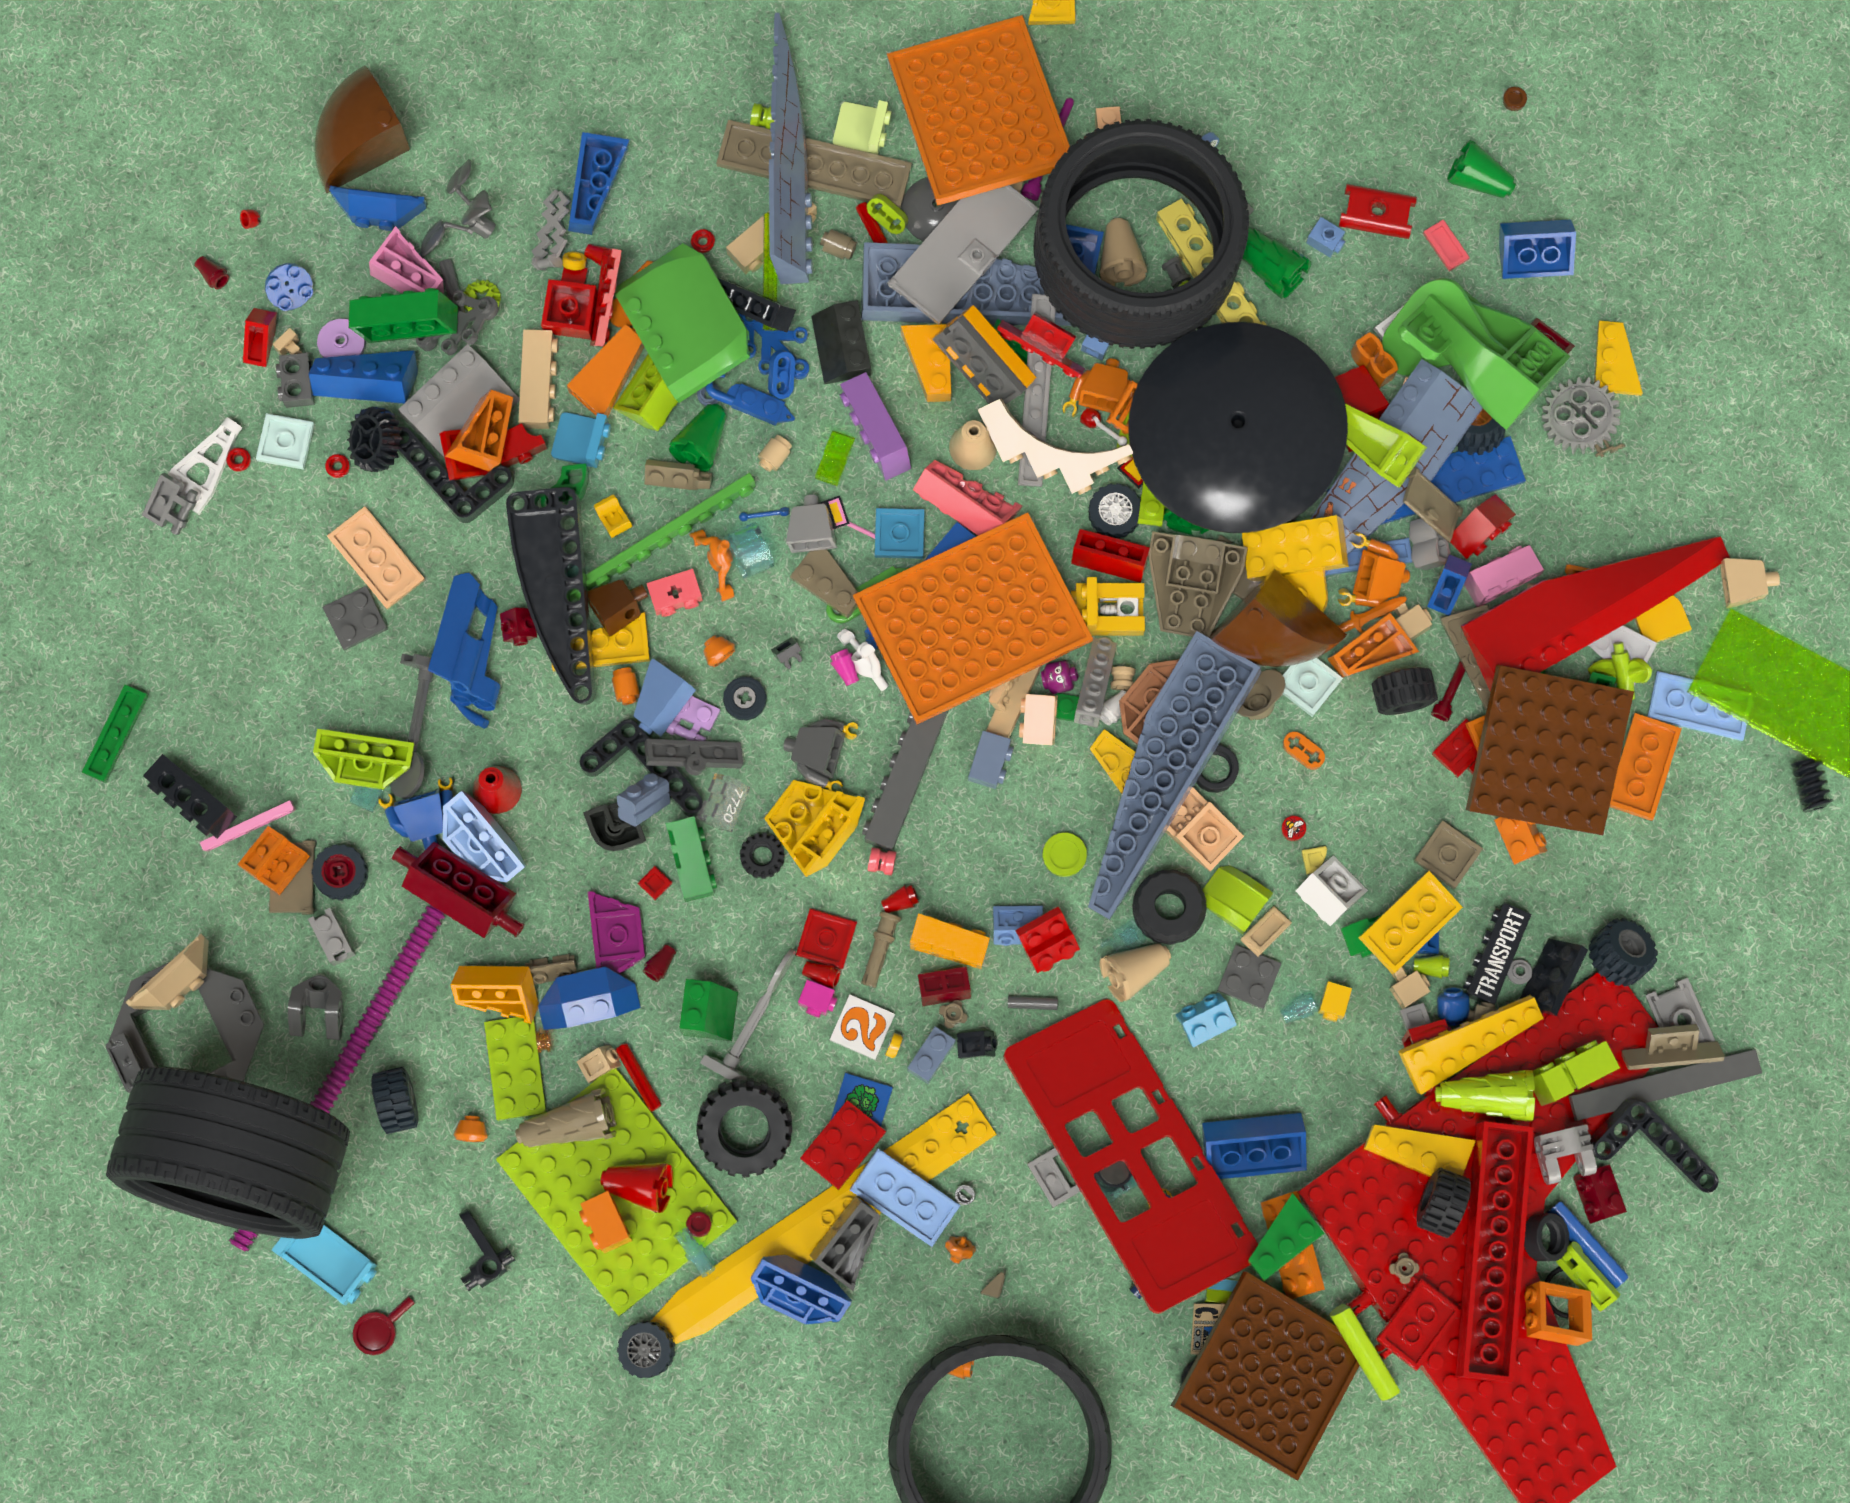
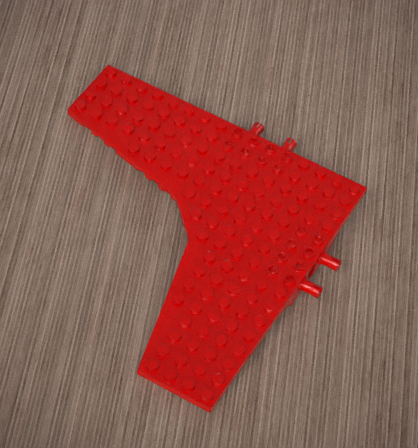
M1598 972L1566 995L1557 1016L1541 1013L1543 1016L1542 1020L1482 1056L1445 1082L1460 1080L1461 1078L1485 1077L1488 1074L1510 1073L1522 1070L1533 1071L1551 1062L1556 1065L1555 1059L1573 1051L1577 1054L1576 1048L1594 1040L1598 1044L1604 1041L1607 1042L1620 1067L1619 1069L1580 1089L1576 1088L1571 1094L1541 1106L1533 1091V1097H1535L1533 1121L1488 1116L1486 1113L1464 1112L1461 1109L1441 1106L1440 1102L1435 1101V1087H1440V1084L1426 1091L1425 1097L1403 1113H1398L1387 1095L1376 1101L1374 1106H1376L1386 1120L1385 1126L1475 1140L1476 1124L1483 1121L1534 1127L1526 1222L1534 1214L1544 1213L1545 1199L1558 1183L1547 1185L1544 1182L1534 1146V1138L1582 1125H1588V1134L1592 1136L1613 1112L1575 1121L1569 1096L1640 1079L1650 1069L1629 1070L1622 1058V1051L1646 1048L1648 1029L1659 1027L1629 986L1615 985L1613 981H1607L1606 977L1601 976ZM1366 1141L1297 1192L1339 1252L1352 1275L1351 1277L1362 1291L1360 1295L1345 1304L1353 1309L1352 1311L1356 1317L1372 1305L1386 1325L1421 1278L1461 1309L1470 1197L1461 1222L1450 1237L1445 1238L1418 1227L1416 1220L1417 1210L1430 1177L1363 1149ZM1475 1144L1463 1173L1464 1177L1470 1179L1471 1184ZM1574 1154L1557 1158L1561 1179L1576 1162ZM1524 1247L1513 1382L1503 1383L1456 1377L1461 1312L1422 1363L1420 1369L1446 1401L1518 1503H1570L1617 1466L1567 1344L1527 1337V1327L1525 1325L1526 1302L1524 1296L1526 1287L1539 1282L1540 1278L1536 1271L1537 1261L1528 1255ZM1401 1253L1408 1254L1409 1258L1419 1265V1271L1410 1277V1282L1407 1284L1401 1283L1400 1278L1389 1271V1266L1398 1260V1255ZM1546 1295V1325L1560 1328ZM1381 1343L1375 1346L1376 1351L1381 1352L1379 1355L1384 1360L1392 1354Z

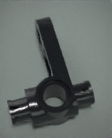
M467 1208L459 1213V1216L484 1254L476 1263L469 1267L471 1272L460 1278L466 1284L467 1290L471 1291L477 1285L483 1288L508 1272L506 1266L515 1262L516 1259L508 1247L500 1253H496ZM494 1261L497 1269L493 1274L487 1275L484 1272V1266L487 1262Z

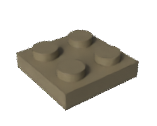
M1442 820L1414 862L1425 870L1430 871L1435 877L1455 890L1483 848Z

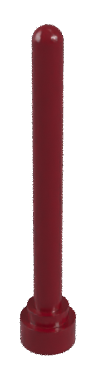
M1461 661L1457 665L1442 701L1435 704L1431 712L1433 717L1444 722L1450 720L1453 713L1451 703L1465 674Z

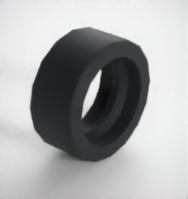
M1218 745L1212 755H1219L1226 759L1229 764V774L1225 780L1219 783H1212L1207 781L1201 773L1196 784L1207 792L1219 793L1227 790L1234 784L1239 773V763L1236 755L1229 748Z
M1534 1214L1526 1222L1524 1242L1526 1252L1535 1261H1557L1561 1259L1567 1252L1569 1245V1231L1566 1223L1557 1214ZM1545 1224L1550 1232V1245L1547 1251L1542 1243V1230Z

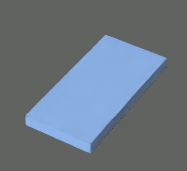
M1657 671L1647 717L1664 723L1743 741L1753 693Z
M878 1148L849 1189L931 1247L960 1207L958 1203Z

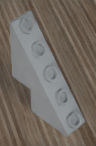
M1107 637L1093 638L1074 723L1098 728L1117 643L1112 642Z

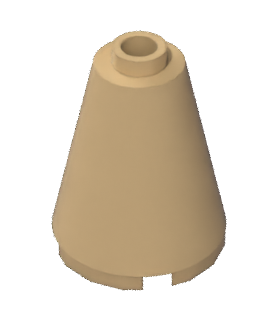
M1115 218L1106 226L1100 279L1112 286H1115V283L1125 282L1124 287L1138 284L1146 277L1147 265L1130 223L1122 218Z
M976 420L968 421L957 429L949 443L952 459L957 465L966 470H981L987 467L993 461L997 452L986 426Z
M1157 943L1106 955L1100 959L1101 974L1103 978L1108 976L1112 986H1108L1110 992L1117 1000L1123 1002L1132 998L1168 967L1171 954L1166 946Z

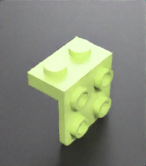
M879 100L877 108L843 102L833 137V144L878 155L880 147L885 145L887 133H884L885 125L890 124L892 111H888V102Z

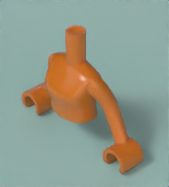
M702 529L690 533L689 535L693 538L695 547L709 545L710 550L707 552V558L711 567L718 572L719 588L716 591L720 593L721 601L733 598L734 592L729 584L725 585L726 575L733 561V555L729 548L730 543L715 536L707 537Z

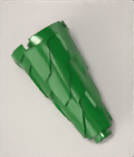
M1249 227L1247 245L1242 259L1252 267V271L1265 282L1264 284L1281 299L1283 297L1287 298L1304 280L1301 277L1302 271L1308 274L1311 261L1298 251L1291 250L1276 239L1272 240L1257 229Z

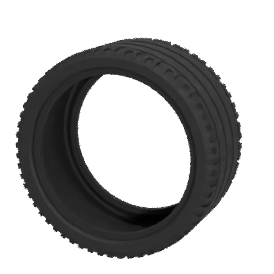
M1129 119L1125 120L1124 123L1117 121L1112 125H1104L1103 129L1097 128L1094 132L1086 134L1083 140L1080 138L1074 145H1071L1067 151L1068 153L1065 152L1057 161L1045 184L1033 242L1037 276L1040 278V285L1046 297L1049 296L1051 305L1056 308L1058 314L1061 313L1065 321L1071 323L1072 327L1079 328V332L1089 335L1088 337L1092 339L1093 337L1097 338L1099 342H1106L1111 346L1117 344L1121 348L1129 347V349H1134L1135 347H1140V349H1145V347L1155 348L1159 344L1161 346H1165L1168 343L1172 344L1178 338L1195 331L1196 328L1200 329L1212 318V315H1215L1220 309L1234 284L1248 240L1249 210H1246L1248 209L1246 194L1242 190V183L1238 179L1236 171L1233 172L1231 163L1227 162L1223 154L1220 155L1218 153L1219 149L1213 147L1208 140L1204 141L1201 135L1192 133V130L1188 129L1186 131L1182 129L1183 126L1178 125L1177 127L1172 125L1171 122L1165 124L1162 123V120H1157L1156 122L1151 121V119H1146V121H1141V119L1130 121ZM1125 178H1142L1157 181L1183 194L1199 210L1211 235L1213 259L1198 276L1177 288L1156 293H1139L1123 290L1101 280L1082 263L1069 240L1066 216L1082 196L1104 183Z
M153 1067L138 1072L127 1101V1111L123 1114L120 1123L119 1136L115 1139L110 1155L111 1159L108 1161L106 1176L122 1190L141 1199L224 1226L293 1239H305L320 1235L331 1203L330 1195L334 1192L339 1176L338 1170L341 1169L349 1142L350 1131L347 1126L333 1115L311 1104L244 1081L174 1067Z

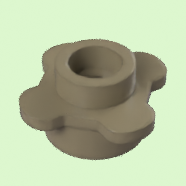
M954 1000L952 1004L943 1005L939 1009V1014L944 1017V1025L948 1029H952L958 1023H965L968 1017L963 1013L962 1003L959 1000ZM952 1012L956 1014L954 1017L951 1016Z
M1401 1253L1398 1255V1260L1389 1266V1271L1391 1274L1397 1275L1401 1283L1407 1284L1410 1282V1277L1419 1271V1265L1410 1259L1408 1254Z

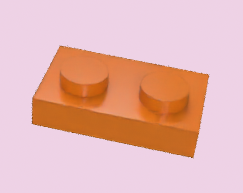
M1503 817L1494 820L1514 865L1547 852L1545 847L1547 845L1546 839L1538 831L1535 823Z

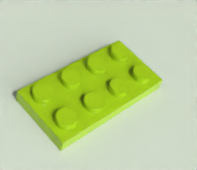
M519 1017L484 1022L496 1120L501 1121L547 1113L535 1020L533 1019L531 1024L525 1023L524 1019Z

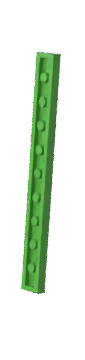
M746 474L586 574L587 591L595 586L606 585L610 582V577L616 573L621 575L631 568L630 565L635 561L639 560V562L648 559L652 555L651 551L658 547L660 549L667 547L672 543L671 539L677 535L684 536L693 529L691 526L699 521L701 524L707 522L713 517L712 513L719 509L721 511L728 509L733 505L732 501L739 496L741 498L749 496L754 491L753 488L756 487L755 480L751 474ZM575 590L571 592L570 601L576 598L579 600L581 597L580 591Z

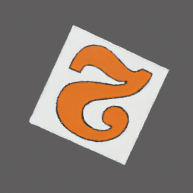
M849 995L830 1041L876 1060L895 1014Z

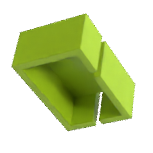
M1594 1040L1576 1048L1577 1054L1573 1051L1555 1059L1556 1065L1551 1062L1533 1070L1534 1093L1541 1106L1555 1102L1574 1092V1089H1580L1619 1069L1620 1067L1607 1042L1604 1041L1598 1044Z

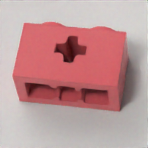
M693 569L646 583L656 615L661 614L662 617L673 615L676 613V609L685 607V609L695 608L699 606L698 602L703 601ZM674 590H677V593H679V598L674 599L672 595Z

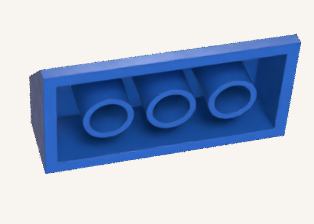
M1301 1113L1202 1123L1204 1156L1213 1167L1219 1179L1307 1171L1306 1130Z

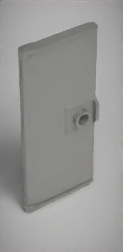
M1010 185L960 199L898 272L887 282L888 286L939 325L977 280L992 266L1002 251L1035 215L1038 208Z

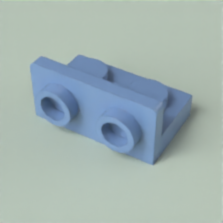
M993 906L994 944L1004 946L1021 944L1015 930L1042 916L1043 906Z

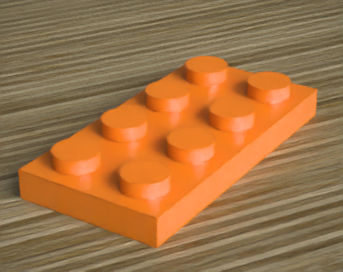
M1637 713L1633 714L1620 755L1609 807L1650 821L1654 819L1682 728Z
M1298 1191L1261 1202L1267 1229L1270 1228L1292 1193L1301 1203ZM1313 1244L1279 1269L1283 1290L1286 1296L1291 1299L1325 1290Z

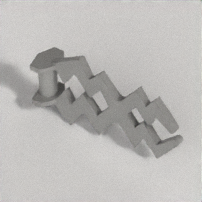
M556 189L543 201L548 208L542 213V216L547 220V224L536 233L542 242L532 250L535 256L532 258V265L541 271H546L549 267L562 268L563 262L559 256L567 243V240L561 237L566 232V229L561 224V219L570 211L565 207L570 200L563 192ZM559 194L561 201L555 204L556 208L552 202ZM554 228H556L557 230L551 235V237L557 243L550 250V252L553 254L548 255V258L543 259L548 254V252L545 251V249L551 243H553V241L548 237V234Z

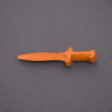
M1403 596L1385 601L1362 614H1355L1354 611H1351V619L1338 625V627L1344 632L1356 628L1361 633L1363 632L1361 629L1363 625L1370 620L1397 609L1406 602L1407 598Z

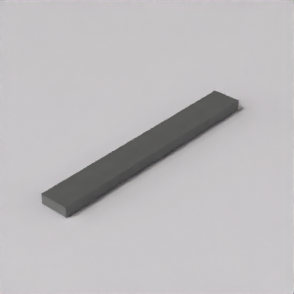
M1756 1049L1726 1056L1724 1061L1699 1063L1569 1096L1574 1120L1578 1121L1613 1112L1627 1099L1632 1098L1649 1103L1762 1074Z

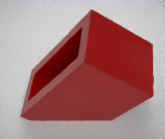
M258 308L252 309L245 320L243 363L262 367L267 366L276 332L277 312Z

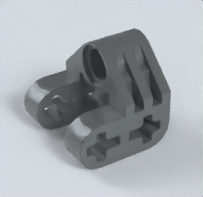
M317 975L292 987L288 1003L290 1036H304L306 1025L305 1008L309 1006L310 1008L325 1009L327 1039H341L343 1028L342 991L327 977Z

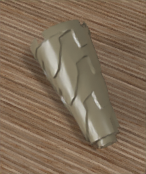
M604 1088L591 1091L592 1093L581 1096L570 1103L524 1120V1123L519 1124V1128L515 1130L518 1143H523L524 1146L535 1147L552 1143L590 1141L615 1137L617 1131H610V1127L616 1126V1120L609 1096L602 1098L601 1095L606 1092Z

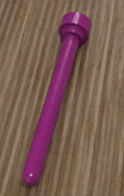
M1072 98L1065 100L1059 114L1063 129L1074 105ZM1043 176L1032 178L1028 183H1025L1021 195L1033 201H1038L1042 192L1040 182Z

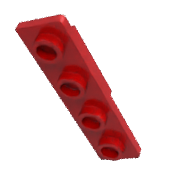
M1034 312L1024 331L1017 329L1004 320L999 324L997 330L1000 331V335L1005 339L1017 341L1025 351L1039 354L1044 362L1050 365L1056 364L1070 377L1075 378L1076 376L1080 378L1085 368L1065 357L1076 338L1072 333Z

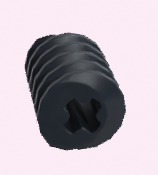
M1806 759L1791 764L1792 767L1798 768L1793 772V775L1801 777L1795 783L1797 786L1803 787L1798 791V794L1806 796L1800 801L1801 805L1808 806L1803 809L1804 813L1823 809L1833 802V799L1824 797L1830 792V789H1822V786L1828 783V780L1819 778L1826 772L1824 770H1817V767L1822 765L1823 761Z

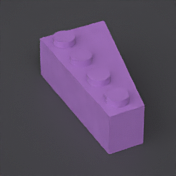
M865 372L841 383L842 394H839L842 404L845 408L849 406L851 413H849L854 426L858 425L860 437L864 445H868L870 456L873 462L877 463L885 481L910 470L911 465L907 447L868 374Z

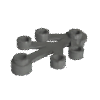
M457 290L452 294L451 300L457 306L462 307L465 305L473 309L466 313L458 311L457 334H452L450 339H445L442 342V351L447 355H453L457 351V345L461 338L468 345H472L477 341L478 333L485 320L493 319L498 313V304L493 297L486 296L477 300L468 297L461 290ZM474 320L472 327L467 328L469 322ZM443 335L416 338V344L424 351H431L435 348L437 339Z

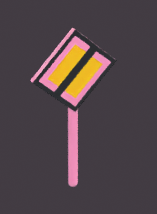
M840 496L819 502V504L827 506L831 515L833 529L847 525L875 539V533L849 522Z

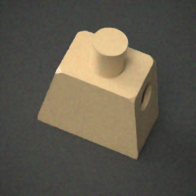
M1726 558L1720 564L1726 609L1764 599L1768 595V587L1779 586L1780 584L1778 571L1765 572L1764 562L1761 560Z

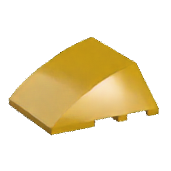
M793 780L764 819L802 873L807 877L828 866L857 828L865 798Z

